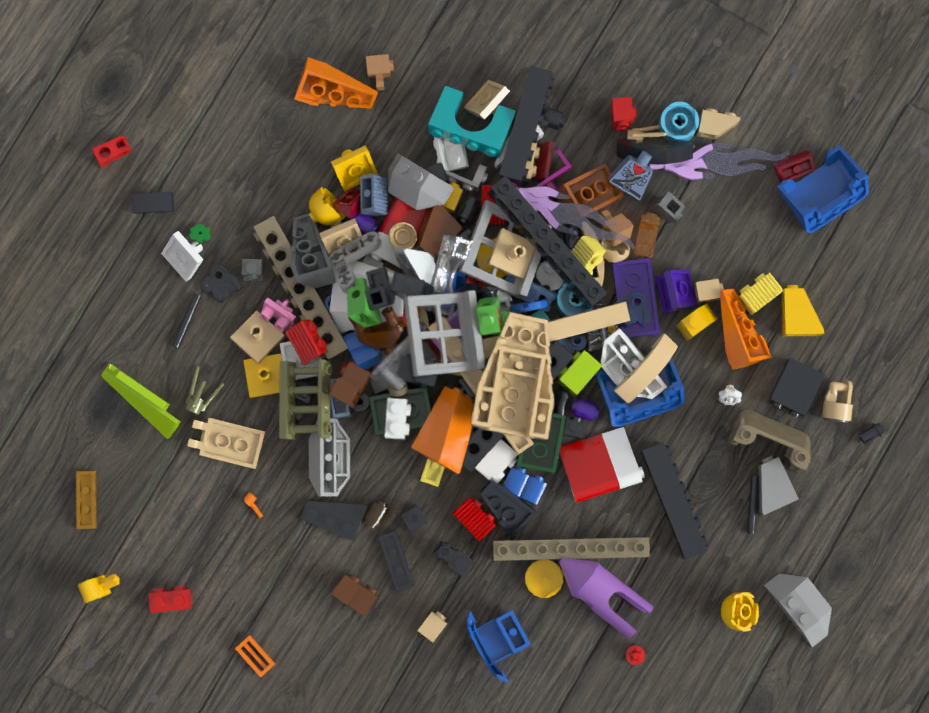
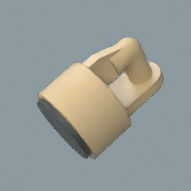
M851 381L830 383L823 404L822 417L824 420L846 423L851 421L853 405H851L853 384ZM838 391H842L841 403H836Z

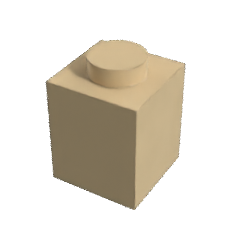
M719 279L700 281L694 284L697 303L720 300V291L724 290L723 284L719 283Z
M438 611L436 613L431 612L418 629V632L431 642H434L447 625V622H445L446 617Z

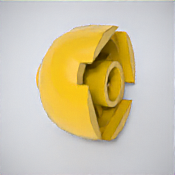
M321 187L309 200V209L311 211L309 216L315 223L319 222L326 226L334 225L345 218L344 214L333 207V203L337 199L328 189Z
M736 592L724 599L721 606V617L726 626L735 631H750L751 629L749 628L752 625H756L759 607L757 603H754L752 599L754 596L752 594Z

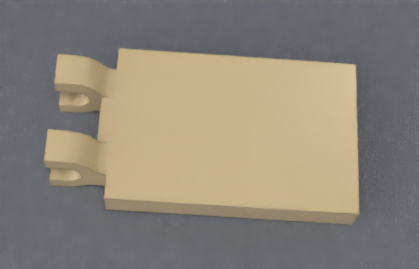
M212 418L208 419V423L194 420L192 428L203 430L200 441L189 439L188 447L200 449V456L256 469L265 435L264 431Z

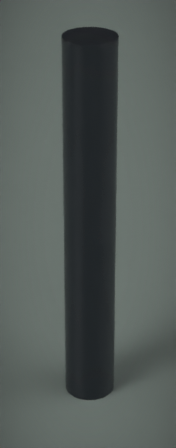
M194 293L172 346L180 347L201 295Z
M751 476L748 534H755L759 476Z

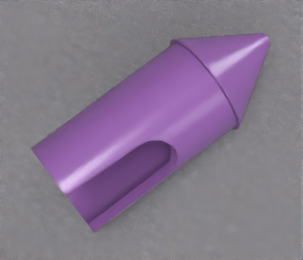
M562 558L559 561L572 597L582 599L589 605L592 611L628 639L637 631L611 610L608 604L610 596L616 593L642 613H651L653 606L601 566L600 562Z

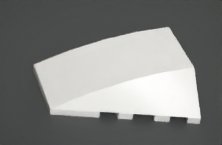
M357 260L350 263L356 279H367L366 272L378 269ZM343 269L339 274H343L347 269ZM388 272L390 284H392L394 273ZM335 278L332 288L330 313L339 333L343 334L349 330H355V328L348 319L347 293L342 291ZM395 295V303L390 306L393 307L398 318L403 317L404 300ZM386 307L379 308L382 322L386 321V319L381 313L382 310Z

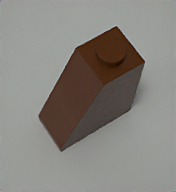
M442 205L427 208L417 236V242L413 248L416 251L427 252L435 258L463 228Z

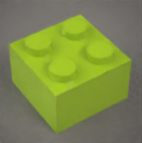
M585 350L581 353L579 351L575 353L570 361L571 365L569 367L565 366L557 375L559 379L556 382L572 396H576L602 367Z

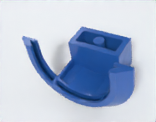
M513 610L504 612L478 628L475 626L476 620L472 613L468 612L466 626L479 654L493 676L508 683L504 672L495 663L531 645Z

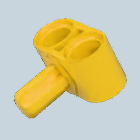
M116 574L106 578L102 575L78 584L84 602L88 603L111 594L110 588L118 585L120 578Z

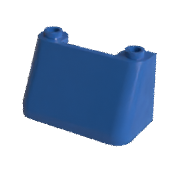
M839 145L827 152L823 166L797 183L792 179H786L777 186V189L807 233H813L862 201L869 193L867 174Z
M672 357L658 374L667 388L653 399L636 397L629 404L614 392L617 385L604 369L596 372V380L612 426H624L679 408L684 404V386Z

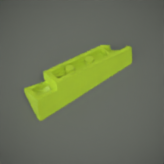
M108 364L102 373V378L165 438L169 439L181 423L180 420L166 411L170 404L112 364Z

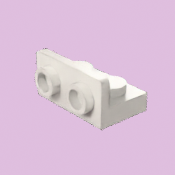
M434 137L433 144L437 151V163L442 162L445 170L452 172L469 167L464 145L453 144L442 137Z

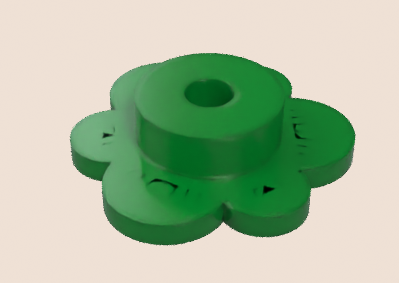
M197 224L196 227L190 229L189 238L191 240L202 243L203 240L208 241L211 238L210 229L203 224Z

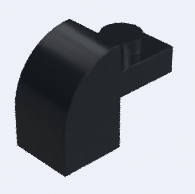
M386 267L366 272L370 290L365 291L370 310L393 305L395 303V294L390 291L391 284Z

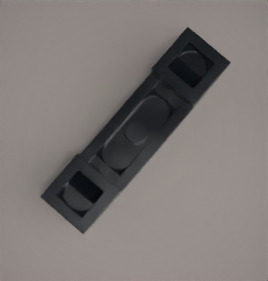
M617 139V157L625 159L628 155H631L637 159L641 152L645 151L652 156L648 164L679 163L693 159V141L674 140V145L636 144V139Z

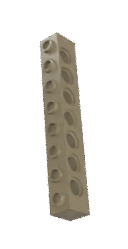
M272 216L254 226L256 232L253 234L258 243L262 242L265 246L263 252L266 258H271L275 265L272 268L277 276L281 275L284 281L281 284L286 293L290 291L293 298L290 300L294 308H299L302 312V315H300L301 320L310 319L314 322L316 318H322L324 323L321 327H317V333L322 339L327 334L333 336V341L330 344H326L328 353L323 355L322 358L327 357L331 361L349 351L315 288L296 282L294 276L291 278L286 277V271L291 269L292 247L275 217ZM270 236L277 237L275 244L270 245L267 243ZM280 252L286 253V258L283 261L276 259L277 254ZM298 285L305 286V291L302 294L295 293V288ZM308 301L314 303V308L310 311L304 309V305Z
M649 537L493 541V561L650 557Z

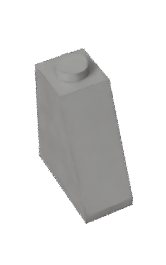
M769 456L762 460L763 464L758 466L759 513L761 516L798 500V496L779 457L773 458V456Z

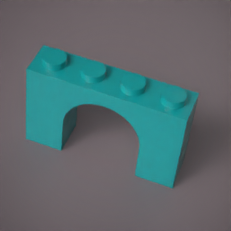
M445 86L429 121L428 133H431L436 138H445L453 144L464 145L470 150L484 152L489 157L500 158L513 128L516 111L498 105L488 127L477 132L464 130L455 119L463 102V92Z

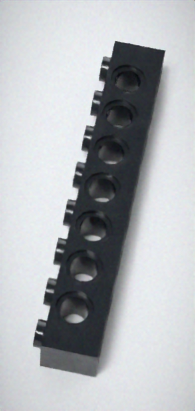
M506 176L490 188L487 194L588 310L607 294Z
M558 340L555 343L551 341L549 347V355L557 360V364L550 367L552 380L574 357V354ZM474 428L471 431L462 465L472 472L504 434L492 432V437L487 439L482 435V430L484 429L479 428L477 430ZM470 444H478L480 451L477 453L471 452L469 449Z

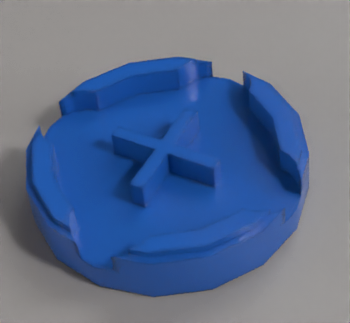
M546 299L514 304L510 306V312L521 313L548 307Z

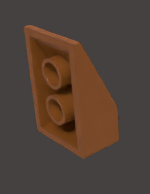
M606 163L563 184L556 190L559 192L557 200L561 203L560 205L572 225L624 196L620 188L609 182L611 172Z

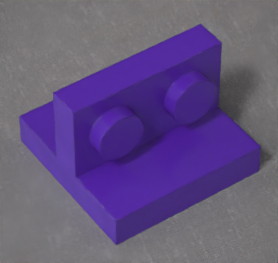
M690 270L665 271L663 275L656 277L664 314L698 307Z

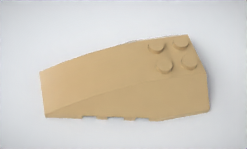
M509 313L478 383L471 425L487 431L523 438L548 439L554 404L548 320Z

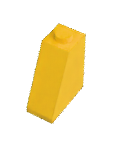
M798 285L786 286L781 293L782 336L823 335L824 329L804 288H798Z
M705 304L681 320L676 327L688 341L718 318L709 305Z

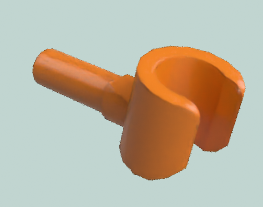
M248 492L244 497V501L260 519L263 515L254 504L257 498Z

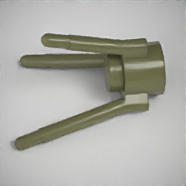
M196 366L189 395L185 402L187 403L185 409L199 415L201 411L205 412L209 403L224 386V383H221L203 404L204 400L199 397L206 381H202L196 396L193 395L200 368Z

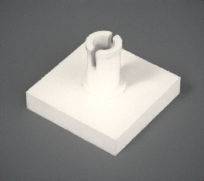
M177 231L172 235L161 254L185 281H188L203 261L202 257L198 254L203 250L201 244L196 247L199 244L197 241L189 244L181 233Z

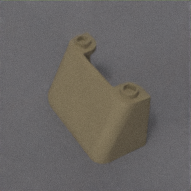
M744 410L739 413L727 443L737 446L738 443L747 445L755 440L756 435L762 436L787 447L784 456L790 461L789 469L796 472L807 470L811 457V442L806 433L751 410Z

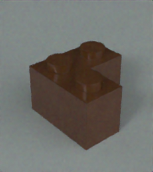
M349 362L348 366L344 365L340 375L342 377H338L337 381L333 380L331 383L329 395L354 409L372 374Z
M353 573L351 575L345 574L331 594L344 604L352 607L362 616H365L378 598L375 595L377 591L369 585L364 587L360 584L361 579Z

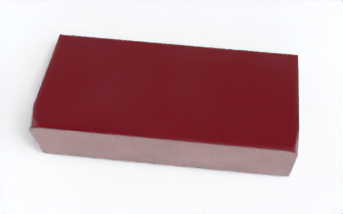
M553 141L538 144L540 150L538 159L535 162V166H537L535 178L533 177L536 181H543L549 177Z
M808 150L773 163V168L780 183L786 179L794 180L816 170L812 154Z
M349 189L333 203V207L346 217L352 219L360 211V190Z

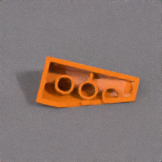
M308 57L294 99L319 106V104H330L333 107H336V105H347L351 108L372 109L378 92L336 68Z
M734 289L720 291L725 351L732 370L744 368L772 358L762 334L758 335L753 327L756 325L753 319L749 320L746 316V308Z

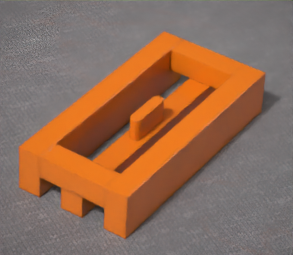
M251 635L235 648L260 678L276 664ZM250 641L251 644L258 650V652L266 659V661L269 663L268 666L254 652V650L247 644V642ZM243 646L264 668L263 671H261L255 665V663L248 657V655L241 649Z

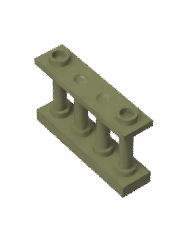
M318 360V367H296L295 362L280 361L279 439L294 440L296 433H318V438L330 439L332 431L329 395L330 376L332 374L330 361ZM318 374V386L296 387L297 375ZM297 394H318V405L296 406L295 396ZM318 413V425H296L295 415Z

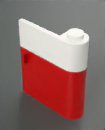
M396 197L378 232L382 243L379 248L369 253L371 254L370 258L378 262L381 260L388 261L401 268L395 258L394 248L389 243V231L395 224L406 222L414 227L418 236L427 208L416 210Z
M624 427L560 447L559 453L576 503L641 483L642 478L645 477L642 467L637 465Z

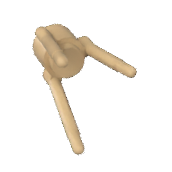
M659 125L633 128V130H628V139H636V144L643 143V137L666 136L667 134L665 132L643 133L657 130Z

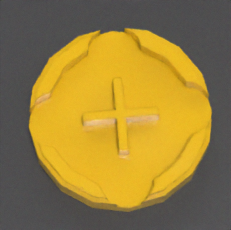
M548 559L538 560L528 567L525 574V583L533 595L540 598H549L556 595L561 589L563 573L555 562Z

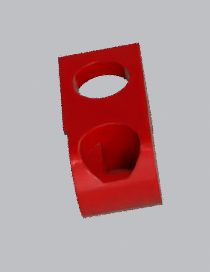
M124 136L115 138L92 149L101 169L132 151Z

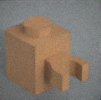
M388 54L366 56L368 79H376L377 91L385 90L383 78L391 77L390 71H394L393 60H389Z
M607 209L601 212L603 217L599 219V223L603 225L601 235L612 247L631 238L634 225L622 213L612 217Z

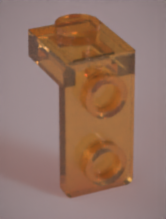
M642 214L635 245V256L653 257L657 232L661 223V218L657 217V214Z

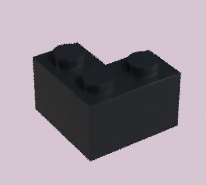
M407 353L406 356L402 355L395 380L433 390L438 374L414 376L411 354ZM431 357L424 359L425 365L439 364L437 359Z

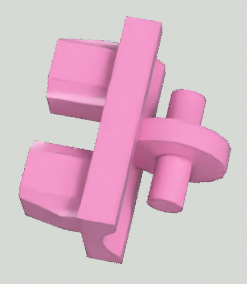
M267 298L264 301L260 318L265 322H269L272 317L276 318L278 321L275 323V327L280 332H284L288 327H293L296 316L292 314L293 309L289 307L290 300L288 299L284 302L280 300L274 302Z

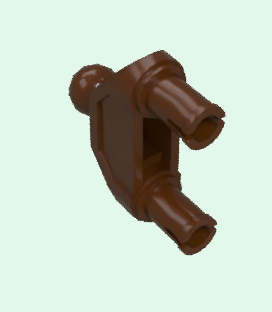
M392 306L384 308L381 312L387 322L364 328L350 317L348 318L355 328V336L362 344L374 349L384 348V353L388 357H394L398 354L399 347L396 341L402 333L405 323L403 320L398 319Z

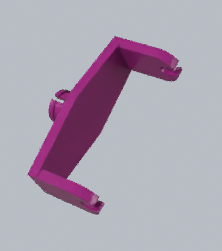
M558 146L555 150L566 166L535 187H550L557 190L558 188L553 182L572 169ZM511 182L515 187L519 188L516 183Z

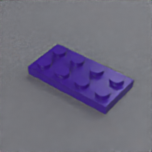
M651 259L612 263L616 300L622 296H630L631 293L639 291L645 294L647 298L646 306L650 310V319L646 326H642L636 321L634 324L623 327L620 323V329L628 338L660 334ZM634 299V303L636 305H639L641 303V299Z

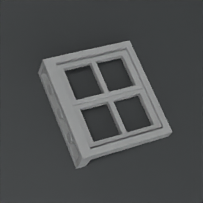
M486 200L459 272L494 286L519 299L527 297L541 258L536 249H534L524 279L520 280L515 277L513 284L496 277L497 269L494 267L490 274L473 266L481 244L492 249L494 247L495 241L484 237L491 215L493 214L508 221L507 230L510 232L514 225L497 204Z
M475 290L463 293L409 296L404 298L414 376L477 371L485 368L482 338L476 310ZM457 304L460 329L443 330L440 305ZM434 305L438 331L420 332L417 306ZM461 336L464 362L447 363L444 337ZM439 338L442 364L425 365L421 339Z

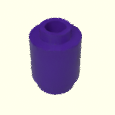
M357 213L352 218H355L363 235L368 232H376L379 227L376 224L377 220L365 214Z
M575 398L570 413L575 414V417L592 422L593 418L597 419L600 408L597 407L595 402Z

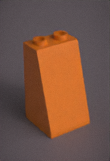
M445 386L411 448L435 463L459 474L473 425H471L474 409L473 398L464 394L463 391L456 387L450 389Z

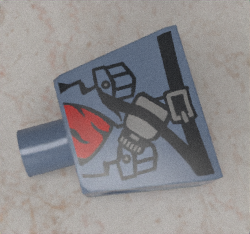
M642 151L637 159L628 155L610 174L609 182L640 200L652 175V168L647 165L652 156L645 151Z

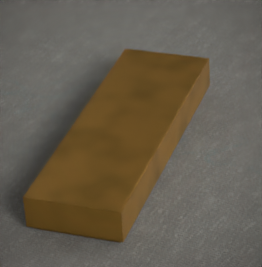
M76 471V529H97V471Z

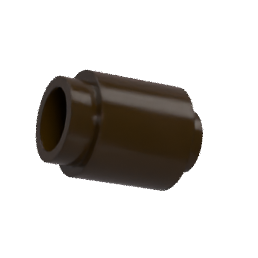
M379 499L377 502L372 501L364 515L365 519L363 522L377 529L378 526H381L389 512V509H387L388 504Z

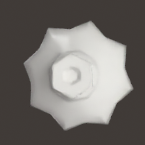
M727 385L724 390L719 392L718 400L724 403V405L734 406L736 403L741 402L742 394L733 385Z

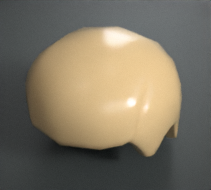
M406 222L397 223L389 231V243L393 248L411 249L417 242L416 230L411 224Z
M605 238L602 239L600 244L606 250L603 258L608 262H620L629 256L630 248L627 242L624 241L612 247Z

